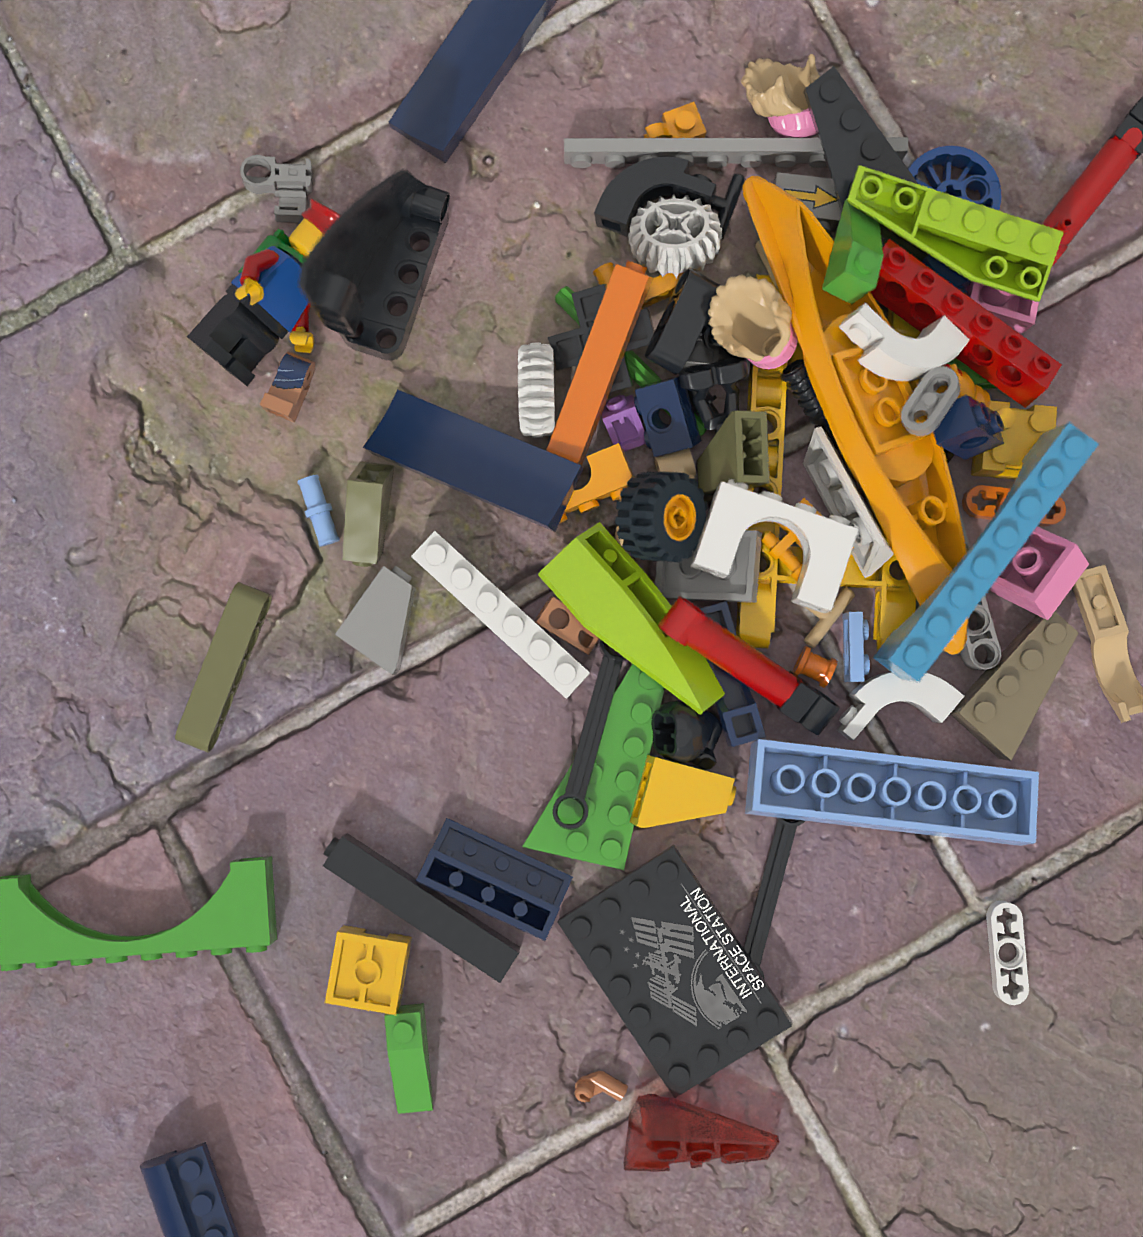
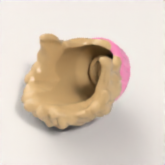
M813 54L808 56L804 68L795 67L791 63L782 65L780 62H773L768 58H758L755 63L749 62L741 83L746 89L747 98L755 113L767 117L770 126L780 138H811L817 134L803 92L807 86L820 77L816 69L815 56Z
M743 275L730 277L725 285L717 287V295L711 298L710 308L708 309V314L711 317L709 325L712 327L711 333L714 335V340L719 345H722L730 354L746 358L759 368L774 369L785 364L794 354L798 338L791 323V309L783 301L782 296L770 282H767L766 279L760 280Z

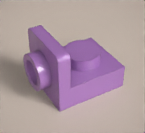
M619 395L609 399L603 409L602 419L613 445L619 443L625 452L646 444L644 440L645 427L634 405V396L629 395L625 397L624 395Z

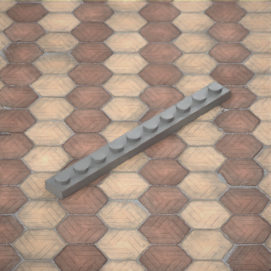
M885 137L900 159L903 160L908 152V137ZM564 138V164H571L575 168H587L591 164H605L609 168H621L625 164H635L654 157L689 160V167L693 166V164H707V166L712 168H721L727 166V164H741V166L746 168H754L762 163H775V166L781 168L792 167L796 163H809L811 167L815 168L826 167L823 156L824 151L819 138Z

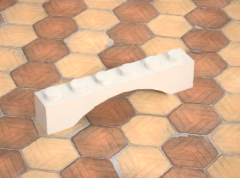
M436 531L411 556L566 699L590 674L587 669Z

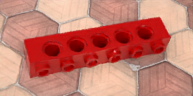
M891 239L882 247L883 260L877 284L870 291L874 299L920 332L945 315L969 339L966 346L955 358L1024 408L1048 389L1062 366L1061 363Z

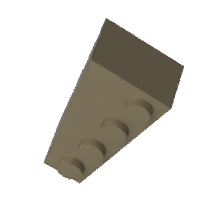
M1056 612L1053 613L1049 620L1035 615L1001 653L1000 662L995 667L987 669L964 694L963 699L950 715L996 757L1012 761L1079 632Z

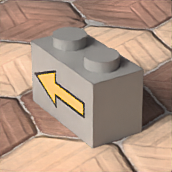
M777 172L773 183L802 201L827 233L835 231L839 225L841 210L833 188V180L831 178Z

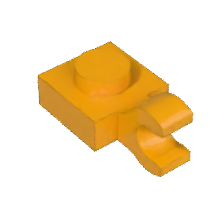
M691 102L664 112L661 118L663 123L658 122L645 127L646 134L643 135L644 138H705L707 132L695 102Z

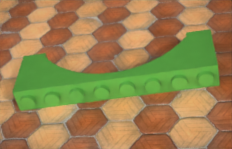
M272 856L239 858L231 861L230 872L220 888L193 916L173 928L140 936H119L102 933L71 920L53 907L31 883V874L0 876V971L21 969L25 963H35V968H49L57 966L58 961L70 960L71 966L87 965L93 963L92 958H105L106 963H118L127 961V956L141 955V960L144 961L156 960L163 957L162 953L176 952V958H187L198 955L197 951L211 950V955H225L232 953V948L246 947L247 953L266 951L267 945H271L277 940Z

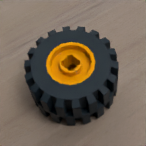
M641 472L637 474L636 478H631L627 482L628 488H623L620 492L621 501H617L616 504L618 516L615 517V524L619 526L617 535L619 539L624 540L622 544L624 549L631 551L630 555L635 558H641V560L677 563L682 562L683 559L690 558L692 551H695L707 518L706 510L708 509L707 502L703 500L705 494L702 488H698V482L694 478H689L688 474L678 472Z

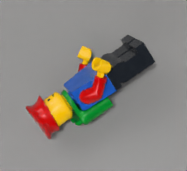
M312 198L310 199V207L301 213L304 219L289 237L284 233V230L278 229L273 235H268L252 255L245 258L244 265L238 271L240 274L233 279L232 284L226 290L227 295L223 296L187 336L188 339L247 387L255 378L252 372L262 358L275 348L279 338L283 339L291 330L289 338L291 343L295 344L294 349L296 352L311 353L314 348V336L309 332L311 305L298 287L301 265L316 242L340 214Z

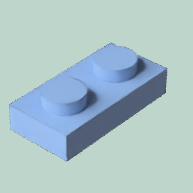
M863 612L843 613L844 682H865L864 675L869 674V655L864 654V640H868L869 624L867 619H863Z

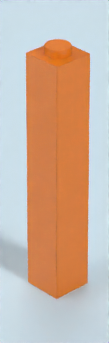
M628 260L625 267L615 264L546 451L581 466L583 465L653 280L652 277L645 275L646 267Z

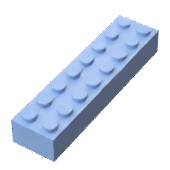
M758 739L750 747L745 814L1022 846L1036 843L1039 772Z

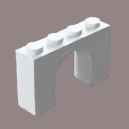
M729 479L728 483L722 481L717 486L690 567L725 578L729 575L739 542L746 529L760 522H776L789 528L797 536L803 549V565L791 602L821 613L832 611L859 529L849 526L850 521L846 518L836 515H830L829 518L817 515L815 514L816 509L809 505L796 503L794 507L783 503V498L777 494L762 491L760 495L748 491L749 486L745 483H734L732 479Z

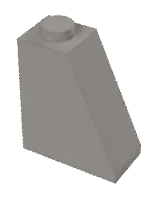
M383 566L335 635L390 674L397 675L401 668L416 588L409 584L412 577L400 568L394 566L392 571Z

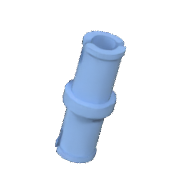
M318 474L298 480L297 483L300 486L307 510L304 512L306 518L311 519L319 547L340 541L330 513L333 508L331 503L326 501Z

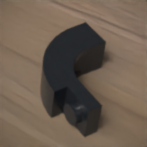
M654 157L642 160L627 167L608 184L594 212L596 225L628 237L631 220L637 215L639 208L646 206L648 201L652 202L659 199L660 196L662 198L672 197L673 194L677 199H683L686 195H688L690 201L701 199L702 205H711L712 209L716 199V184L712 183L711 179L704 175H690L689 160Z

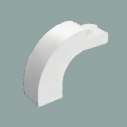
M866 303L848 315L839 326L849 336L851 341L864 350V353L858 359L859 363L871 372L895 381H913L923 378L931 369L942 367L958 356L969 341L945 315L924 328L917 339L902 336L893 330Z
M892 672L882 673L862 682L849 694L858 703V706L854 707L851 705L839 719L842 725L837 731L846 739L854 740L881 708L897 701L911 704L934 723H943L963 699L964 695L948 682L929 673H925L919 682L900 679Z

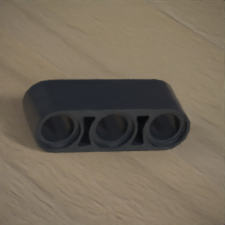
M691 267L686 269L680 277L649 342L645 358L677 375L689 359L709 316L708 309L710 308L711 298L717 295L716 289L720 284Z

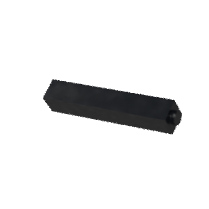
M347 833L340 839L334 837L324 851L323 855L328 858L323 867L500 983L517 958L520 952L518 945L430 887L417 882L415 877Z

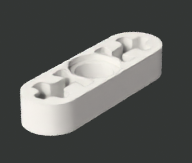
M999 900L992 903L986 913L992 987L995 995L1000 1000L1009 1005H1018L1025 1001L1029 993L1023 917L1016 905L1008 901ZM1004 908L1006 912L1012 914V919L1006 920V929L1008 932L1014 933V937L1008 935L997 937V933L1005 934L1003 923L997 921V916L1002 915ZM1005 943H1013L1016 947V956L1009 962H1003L999 957V949ZM1001 968L1008 970L1018 968L1017 972L1010 971L1011 980L1018 985V989L1012 991V996L1003 990V986L1009 985V976L1004 971L1000 972Z

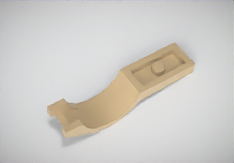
M1106 565L1086 569L1072 589L1091 640L1092 663L1097 680L1121 723L1131 720L1130 715L1143 712V687L1137 680L1129 660L1127 650L1129 630Z

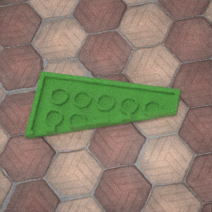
M634 664L627 671L612 699L585 797L588 806V816L585 823L578 829L566 830L557 825L553 818L554 803L565 793L572 763L522 847L624 870L634 824L630 823V818L647 755H650L653 742L652 716L661 706L664 693L663 686ZM572 798L563 800L558 806V817L564 824H575L583 816L581 804Z

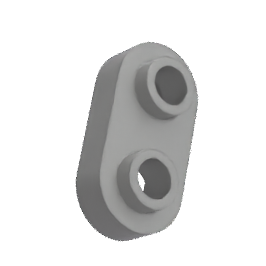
M936 367L928 371L901 411V419L906 430L912 435L925 436L932 433L958 397L960 382L952 369ZM941 386L948 387V389L943 393L936 392L937 389ZM920 416H928L925 422H916Z

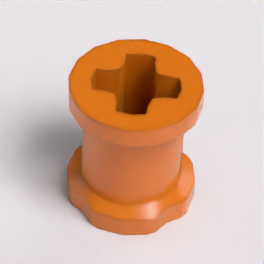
M804 646L794 665L793 672L797 675L803 674L818 681L819 686L825 688L834 674L838 661L834 658L828 660L811 652L810 647Z

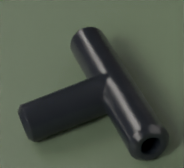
M738 173L733 174L725 198L716 195L712 209L719 211L718 219L720 220V228H722L721 240L725 237L746 180L743 175Z

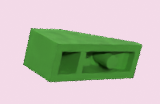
M846 199L822 290L853 304L876 287L883 260V249L879 222L846 202Z
M424 1003L400 1005L396 1015L386 1013L384 1015L387 1052L397 1112L400 1114L432 1111L433 1099Z

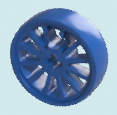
M960 146L934 148L920 155L907 168L919 185L998 211L1000 210L1002 195L999 178L990 163L973 150ZM932 166H943L942 183ZM951 166L962 169V173L957 180H951ZM923 171L931 186L919 180L917 174ZM967 174L971 175L967 179L963 180ZM970 187L969 190L973 191L978 190L981 196L980 200L975 201L968 198L966 188Z

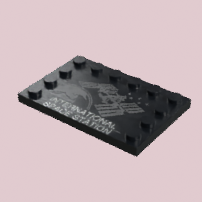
M675 845L670 846L557 921L674 1098L793 1026V1021Z

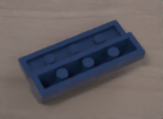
M446 818L416 881L538 939L546 941L573 877Z
M206 1142L180 1152L176 1150L145 1161L140 1165L164 1237H239Z

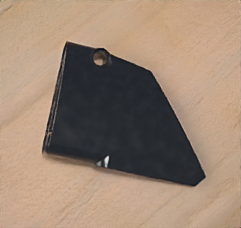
M404 169L392 174L371 188L332 223L303 260L298 287L324 326L338 332L349 348L388 361L398 359L405 351L449 219L447 209L450 201V192L426 185ZM419 240H426L429 242V246L424 251H415L412 249L414 243ZM412 271L419 274L417 280L413 283L407 284L402 282V277L407 272ZM403 303L408 306L406 312L401 316L391 314V309L396 304ZM358 325L364 326V330L359 337H349L355 336ZM387 335L397 337L396 343L391 348L380 347V341L383 337Z

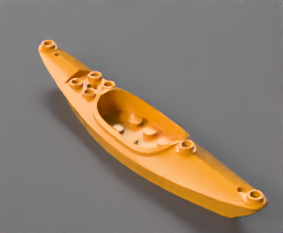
M751 176L743 184V197L748 204L752 220L782 299L791 309V323L803 351V359L809 379L848 468L863 488L889 542V546L895 554L921 606L965 556L966 546L956 495L944 449L937 445L933 432L925 436L912 435L906 430L901 419V411L918 386L919 381L890 380L871 372L858 362L864 350L851 341L849 336L839 328L843 320L866 303L890 327L891 325L870 292L855 303L850 304L822 290L834 244L833 239L802 201L762 177ZM920 416L916 422L923 423L927 420L928 416ZM969 617L944 648L945 652L955 655L964 649L967 642Z

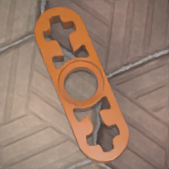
M986 485L975 486L964 494L962 507L971 517L991 520L996 514L994 513L995 508L996 511L999 509L1011 488ZM981 493L983 500L994 501L997 499L996 494L999 495L996 506L985 505L980 510H978L976 503H972V498L977 497ZM1061 497L1051 507L1055 509V514L1050 515L1048 519L1045 515L1038 526H1050L1064 518L1066 505Z

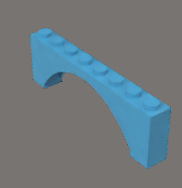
M1070 422L1044 432L1022 460V468L1011 490L972 547L929 598L902 625L893 630L873 658L900 679L919 682L1099 444Z

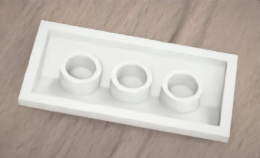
M821 426L814 429L803 465L830 515L846 518L850 521L849 526L859 529L851 554L864 578L869 577L888 561L894 553L830 437Z

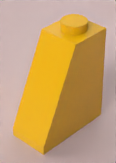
M647 755L630 823L637 827L647 828L726 813L727 807L732 805L735 798L736 786L733 785L735 779Z

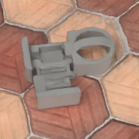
M252 155L246 158L240 168L241 178L246 189L255 194L275 193V197H279V206L274 205L276 222L301 223L304 219L301 213L306 210V193L310 194L312 192L313 171L310 159L306 158V164L276 163L275 157ZM256 166L265 167L271 172L269 177H252L246 174L251 168Z

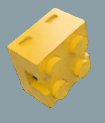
M990 400L989 409L997 411L1004 424V430L1001 431L1004 444L973 456L971 476L1016 480L1023 465L1022 460L1044 432L1056 428L1057 407L1033 405L1029 409L1010 408V402Z
M343 925L336 935L325 1003L396 1015L401 1005L412 937L389 933L387 937L367 934L364 928Z

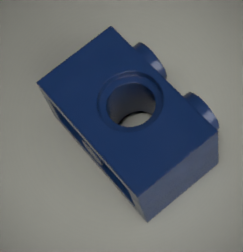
M679 376L650 383L635 390L634 405L638 415L643 417L646 428L644 440L647 447L652 449L654 457L692 448L702 441L688 390L681 388ZM661 408L666 409L670 413L672 419L670 425L661 421L659 416Z
M968 395L954 401L938 427L933 431L937 445L965 460L1004 444L1001 431L1004 430V424L999 413L992 411L983 402L980 403Z

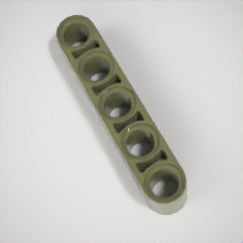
M241 582L234 586L175 735L176 741L207 753L211 752L214 748L270 608L271 594Z

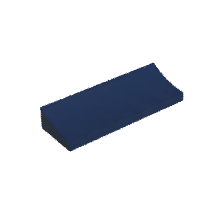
M472 0L389 120V126L446 164L558 0Z
M398 389L381 422L363 446L364 449L375 456L556 532L584 469L575 462Z

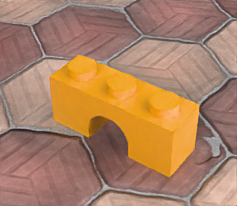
M619 443L586 456L591 467V478L585 487L573 491L560 523L568 520L566 514L578 509L580 514L598 508L600 506L598 501L610 496L613 501L622 498L620 492L623 488H628L627 482L634 478L624 450Z

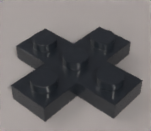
M607 284L571 293L580 328L548 337L549 344L553 348L554 363L557 371L578 366L604 297ZM648 308L641 310L625 352L649 345L655 330ZM625 354L610 392L633 386Z

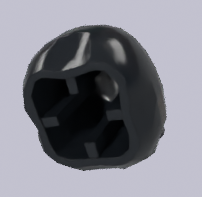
M681 700L667 702L654 712L651 722L653 746L661 756L677 763L692 761L693 764L698 765L701 769H711L716 765L714 749L722 733V725L716 716L708 710L700 715Z

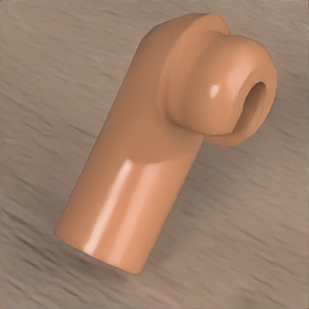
M596 1071L579 1078L575 1084L574 1093L575 1097L581 1102H589L590 1098L602 1092L620 1102L628 1089V1085L604 1071Z

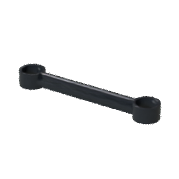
M601 639L599 648L603 658L564 795L560 796L553 806L555 822L566 830L578 829L587 819L586 793L622 663L627 660L622 655L613 656L609 654L604 647L605 642ZM572 798L579 802L583 808V816L575 824H564L558 817V806L565 799Z
M776 817L777 823L743 946L764 980L765 977L760 964L797 826L805 822L803 820L791 822Z

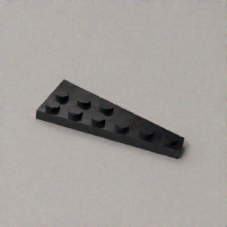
M834 66L804 89L803 92L816 133L819 135L824 151L823 156L833 180V188L841 213L859 165L918 184ZM879 223L882 247L891 239L921 262L929 255Z

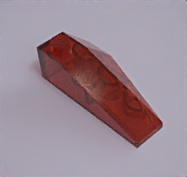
M646 1094L638 1096L629 1113L624 1170L670 1171L669 1164L690 1162L691 1168L702 1167V1163L721 1158V1161L725 1164L768 1160L779 1144L778 1135L672 1097Z

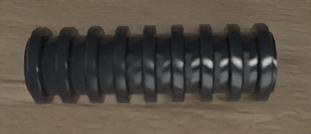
M804 359L796 360L783 370L780 377L782 381L787 382L788 390H791L792 396L798 399V405L804 408L803 412L806 416H809L810 423L815 425L814 428L821 426L830 437L835 448L838 449L837 442L809 379Z

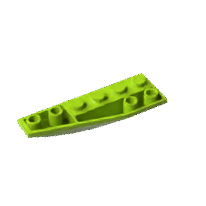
M861 165L857 167L846 201L968 280L1035 302H1040L1064 233Z
M600 522L574 538L539 572V577L587 630L701 715L725 695L706 658L689 646L681 645L660 629L658 623L671 608L670 603L648 575Z

